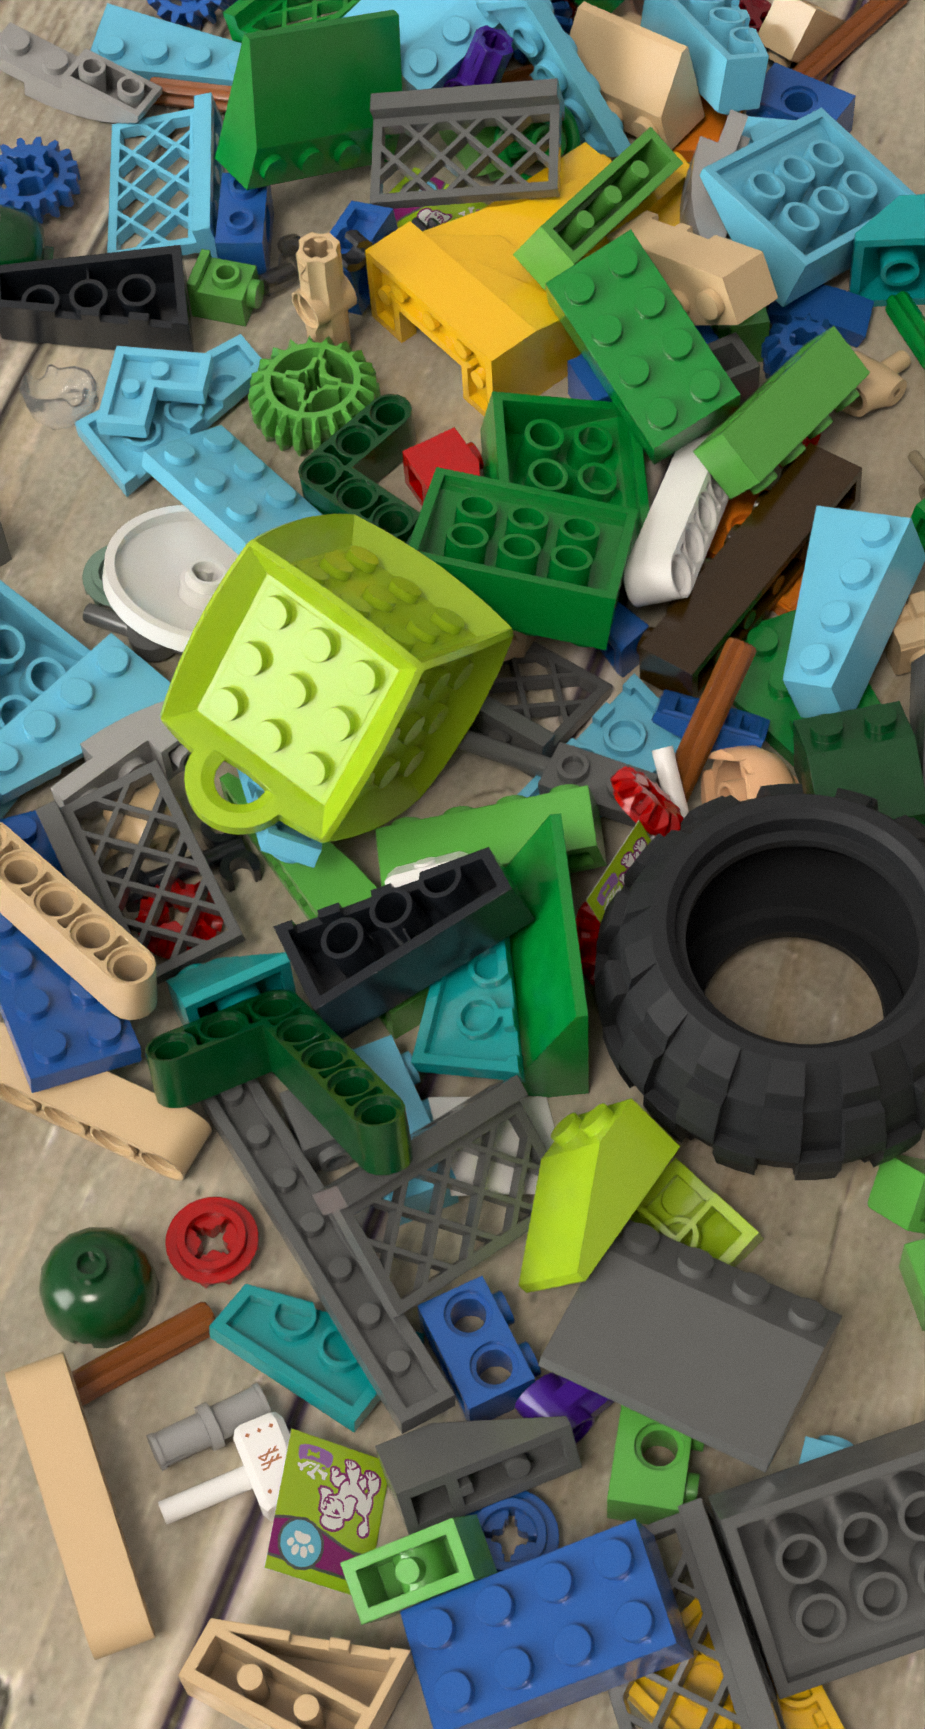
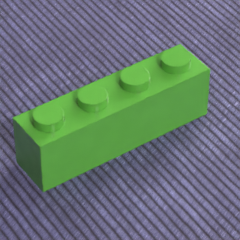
M652 127L648 128L541 225L513 256L546 291V282L578 263L671 176L683 162Z
M832 326L804 344L709 435L693 453L730 500L748 489L753 495H756L778 477L773 470L778 464L781 467L786 466L806 449L802 443L806 437L809 440L816 437L833 422L829 416L833 410L836 413L843 410L860 395L856 387L870 372L835 326Z
M565 784L554 787L547 794L532 797L521 795L506 796L499 799L493 805L478 808L457 806L446 810L443 815L424 819L417 817L399 818L393 821L390 826L375 829L381 886L385 885L386 877L395 867L457 851L471 854L489 847L505 868L550 814L559 813L562 815L569 873L607 866L599 807L588 785L580 787L574 784Z

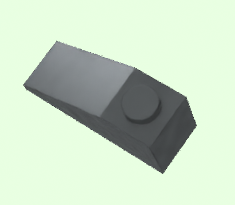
M566 1416L431 1423L375 1446L389 1491L409 1535L450 1518L465 1516L582 1468L571 1424Z

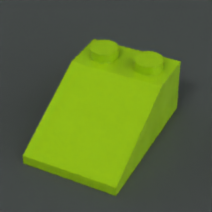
M632 1098L608 1106L602 1103L591 1111L579 1115L575 1112L570 1113L553 1129L550 1137L554 1142L541 1158L518 1284L526 1293L586 1281L680 1148Z

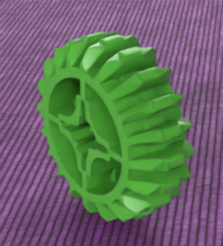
M309 335L306 343L298 345L290 339L288 349L282 350L273 347L271 359H260L258 371L251 373V388H249L248 401L253 422L256 424L257 429L262 430V434L267 442L276 440V444L281 452L291 446H294V450L299 457L307 449L315 451L373 400L380 397V386L377 382L376 371L372 363L366 362L362 350L352 351L347 341L334 346L330 336L322 343L314 342Z

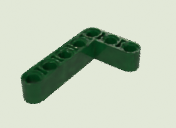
M387 394L376 398L306 457L298 470L303 498L323 515L355 514L409 545L420 512L377 483L403 461L402 451L417 443L410 402L398 394Z
M279 989L261 993L160 1034L146 1045L145 1054L157 1102L163 1107H187L269 1072H273L358 1165L369 1174L391 1175L407 1168L413 1161L414 1152L403 1100L296 993L290 990Z

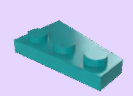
M510 937L505 938L430 985L411 1059V1064L417 1072L505 1080L517 1075L521 1082H525Z
M245 1284L209 1326V1334L212 1340L354 1433L381 1400L328 1312L317 1310L313 1302ZM415 1331L424 1345L425 1334Z

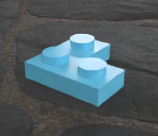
M116 346L96 420L99 434L148 438L157 400L205 404L214 370L212 354Z

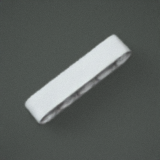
M709 435L698 437L675 452L624 570L625 590L629 600L636 607L688 598L693 589L729 500L727 494L693 453Z

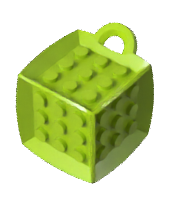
M325 514L306 517L285 523L262 533L245 545L204 609L179 660L160 712L162 723L191 752L184 774L186 795L191 808L204 823L224 833L236 835L252 834L265 830L281 821L299 833L320 843L351 838L384 825L406 811L423 796L459 746L479 713L500 671L514 636L512 627L481 598L441 566L400 539L355 514ZM225 761L250 777L265 792L251 803L234 804L228 802L216 790L214 783L216 771Z

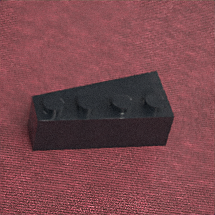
M181 245L0 265L1 338L115 350L116 346L194 352L190 304L186 285L187 276Z
M487 847L419 873V880L400 887H394L389 883L370 890L372 897L346 907H342L338 902L317 910L318 917L297 925L293 920H289L273 927L314 1011L341 1039H344L530 924L535 918L510 875L490 848Z

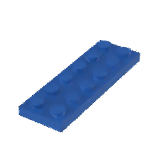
M35 810L0 819V822L9 827L66 877ZM0 913V1013L31 1092H39L142 1061L141 1046L130 1021L112 1014Z

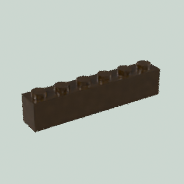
M809 443L797 459L784 466L778 482L769 492L765 490L758 496L751 514L741 525L735 524L726 536L723 547L713 559L709 557L704 560L688 598L672 600L667 608L666 615L655 628L652 626L647 628L642 634L637 645L640 679L662 691L666 689L699 698L707 685L726 641L730 637L746 641L750 630L762 622L804 570L816 505L853 510L860 502L862 467L812 443Z

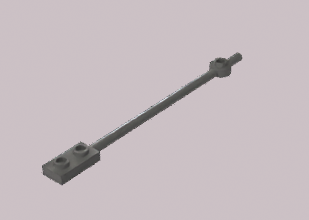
M89 603L84 609L83 621L85 623L127 636L132 651L144 661L157 662L169 658L174 653L183 654V652L167 648L142 636L128 626L113 610ZM468 730L457 749L540 776L541 779L538 782L539 795L547 794L551 789L560 785L574 784L580 787L588 785L599 807L600 816L634 827L636 823L624 812L614 798V789L610 781L611 776L619 769L627 766L634 768L638 772H644L652 782H657L658 786H660L656 773L563 742H559L553 756L548 757Z

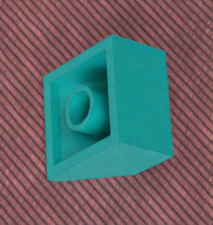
M925 194L899 195L855 233L848 291L874 301L873 307L887 306V298L901 291L908 292L916 305H925Z

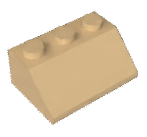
M583 2L577 8L569 36L574 40L578 50L577 54L585 68L599 82L601 87L600 93L608 107L622 121L623 131L639 138L648 128L652 127L672 150L705 117L688 47L587 2Z

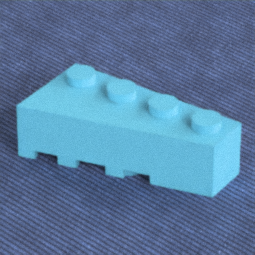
M644 0L640 26L688 47L699 93L715 111L729 115L730 109L739 113L741 110L759 109L769 55L756 29L749 28L750 16L747 10L740 9V0Z
M816 505L783 675V682L800 717L809 718L857 708L925 562V552L911 518Z

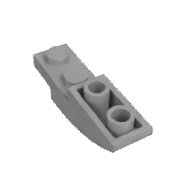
M11 22L0 33V70L24 82L26 96L63 112L102 122L138 123L162 94L161 86L86 48L79 56H76Z
M730 109L718 142L702 136L699 138L687 171L680 204V223L692 226L693 234L707 239L714 235L731 239L699 175L704 167L748 145L750 138L742 135L748 118L745 114Z
M164 701L132 713L80 743L85 763L50 787L53 798L60 808L156 759L168 781L181 771H185L191 752L162 723L160 712ZM97 808L78 819L81 823L85 819L97 816L103 809Z

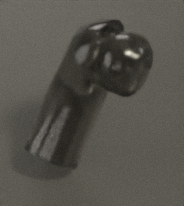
M293 233L281 237L277 243V248L281 253L278 257V266L258 275L259 280L264 282L265 296L270 297L300 281L296 253L299 250L298 240L301 238L299 235Z

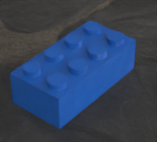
M636 1519L400 1611L433 1729H509L695 1657L654 1534Z

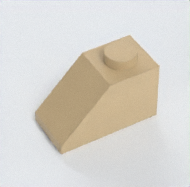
M774 0L758 35L763 45L768 48L769 59L789 68L792 61L800 63L846 21L806 0Z

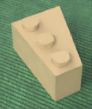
M650 211L643 212L607 235L610 243L630 229L632 230L694 325H739L778 299L763 251L718 235L707 239L693 234L692 226L679 223L676 226L662 223L659 221L658 214Z
M211 1618L179 1672L178 1677L189 1696L249 1729H384L411 1679L415 1667L411 1650L390 1647V1650L351 1644L350 1640L332 1637H330V1640L291 1634L289 1630Z

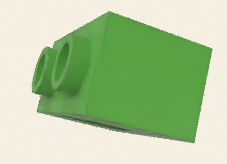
M621 1405L607 1496V1518L622 1521L636 1519L641 1524L648 1525L679 1513L677 1506L697 1499L700 1474L688 1472L691 1450L703 1452L704 1443ZM662 1446L669 1449L674 1454L675 1459L665 1466H655L648 1463L642 1454L651 1447Z
M477 1514L450 1518L340 1563L361 1625L389 1619L399 1615L400 1611L498 1573Z

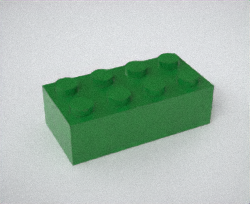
M631 229L545 283L548 304L654 465L724 422L740 407L739 391Z

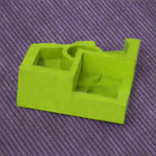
M677 1158L661 1173L629 1219L636 1223L649 1225L658 1233L689 1247L702 1249L713 1258L733 1267H736L764 1240L752 1225L718 1194L706 1186Z

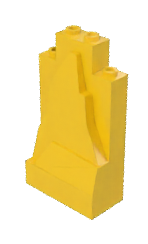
M584 142L561 157L560 197L494 201L482 210L425 231H421L411 221L407 222L365 250L372 317L401 343L417 334V326L461 365L463 398L483 416H485L492 391L541 395L568 376L567 361L581 355V352L548 304L546 291L513 254L541 225L612 161L609 157L598 153ZM674 152L683 164L611 232L645 211L658 214L659 221L671 226H676L680 223L682 190L690 165L680 153ZM544 168L526 181L528 183L548 181L549 168ZM607 236L604 237L581 260L591 255L595 251L599 250L603 246L607 245L609 243Z

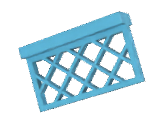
M212 92L195 95L194 108L142 118L138 123L112 124L107 253L181 245L182 255L199 253L201 249L210 250L211 256L217 258L215 236L222 173H224V167L215 159L223 120ZM190 126V130L177 142L167 137L175 129ZM142 135L146 137L134 150L124 146L126 138ZM158 145L168 149L154 163L145 158ZM180 157L189 161L177 175L167 171ZM136 165L146 170L132 184L123 179ZM157 178L167 183L154 196L144 192ZM179 190L187 194L188 198L176 209L166 205ZM135 199L144 203L145 205L131 218L122 213ZM156 212L166 216L153 231L143 226ZM178 225L188 229L187 238L171 241L165 239ZM134 233L144 238L136 247L121 250V245Z

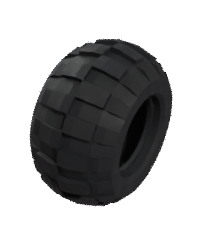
M800 783L761 786L756 798L740 802L732 795L708 801L687 813L681 822L680 831L671 830L665 837L659 833L644 848L624 874V886L607 905L600 923L596 941L594 971L595 1001L603 1027V1040L616 1069L629 1088L636 1086L644 1095V1107L666 1132L681 1143L685 1138H688L690 1141L694 1138L713 1148L712 1154L716 1163L731 1169L755 1175L758 1164L792 1168L795 1180L835 1178L842 1170V1164L859 1159L864 1163L870 1161L874 1168L908 1151L921 1140L922 1132L925 1129V825L907 815L893 819L878 811L876 798L858 792L838 788L835 797L803 794L802 784ZM773 938H805L822 942L840 950L853 959L867 973L878 992L883 1010V1020L857 1035L834 1042L820 1044L781 1042L752 1033L737 1025L710 1002L705 996V992L710 980L720 966L741 949Z

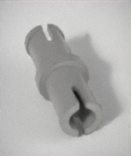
M255 1383L250 1388L210 1407L204 1402L194 1407L195 1414L158 1432L150 1433L146 1437L160 1469L164 1471L169 1466L208 1447L216 1451L226 1446L224 1440L233 1436L234 1430L239 1425L272 1411L258 1383Z

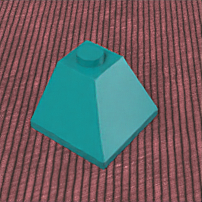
M286 952L216 958L205 964L196 963L182 969L177 976L166 980L173 1007L182 1025L267 991L284 989L296 993L291 963Z

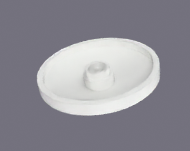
M184 505L154 509L125 523L111 538L104 558L102 575L104 592L116 614L133 630L157 644L183 652L204 609L223 577L238 557V554Z

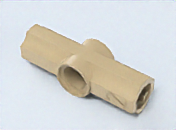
M310 232L298 240L299 250L296 253L301 288L292 293L294 308L301 320L306 324L307 338L310 335L314 342L322 343L330 336L334 346L344 341H347L350 345L351 334L348 310L357 304V297L352 284L343 273L340 241L329 232L324 234Z

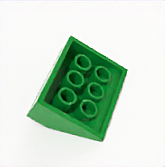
M387 10L245 33L215 159L246 190L372 165L374 119L370 112L371 94L402 91L399 14L395 10ZM400 134L385 135V148L393 155L395 154Z
M492 391L480 429L484 477L639 509L628 555L629 559L650 509L643 447L615 404L608 401Z
M436 467L409 546L434 561L469 588L510 625L513 631H518L527 636H541L565 641L579 647H593L606 650L639 509Z
M561 813L550 814L504 868L514 881L535 918L533 922L509 936L525 1082L521 1083L528 1096H543L547 1098L589 1093L588 1010Z

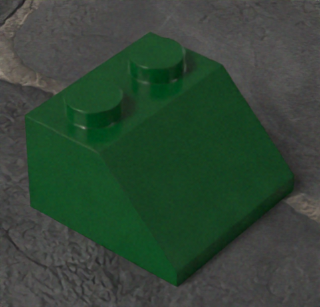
M900 701L793 720L794 771L799 783L802 784L803 794L835 797L837 789L842 788L876 798L878 811L893 819L907 815L919 822L925 821V785L916 738Z

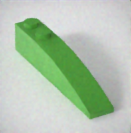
M229 772L219 777L226 801L234 804H247L239 778ZM256 833L247 834L308 920L318 917L317 910L339 902L342 907H346L372 897L370 890L377 888L331 842L322 843V851L315 867L312 868L300 863L290 864L278 860L272 854L261 851ZM430 985L378 1017L394 1040L420 1025Z

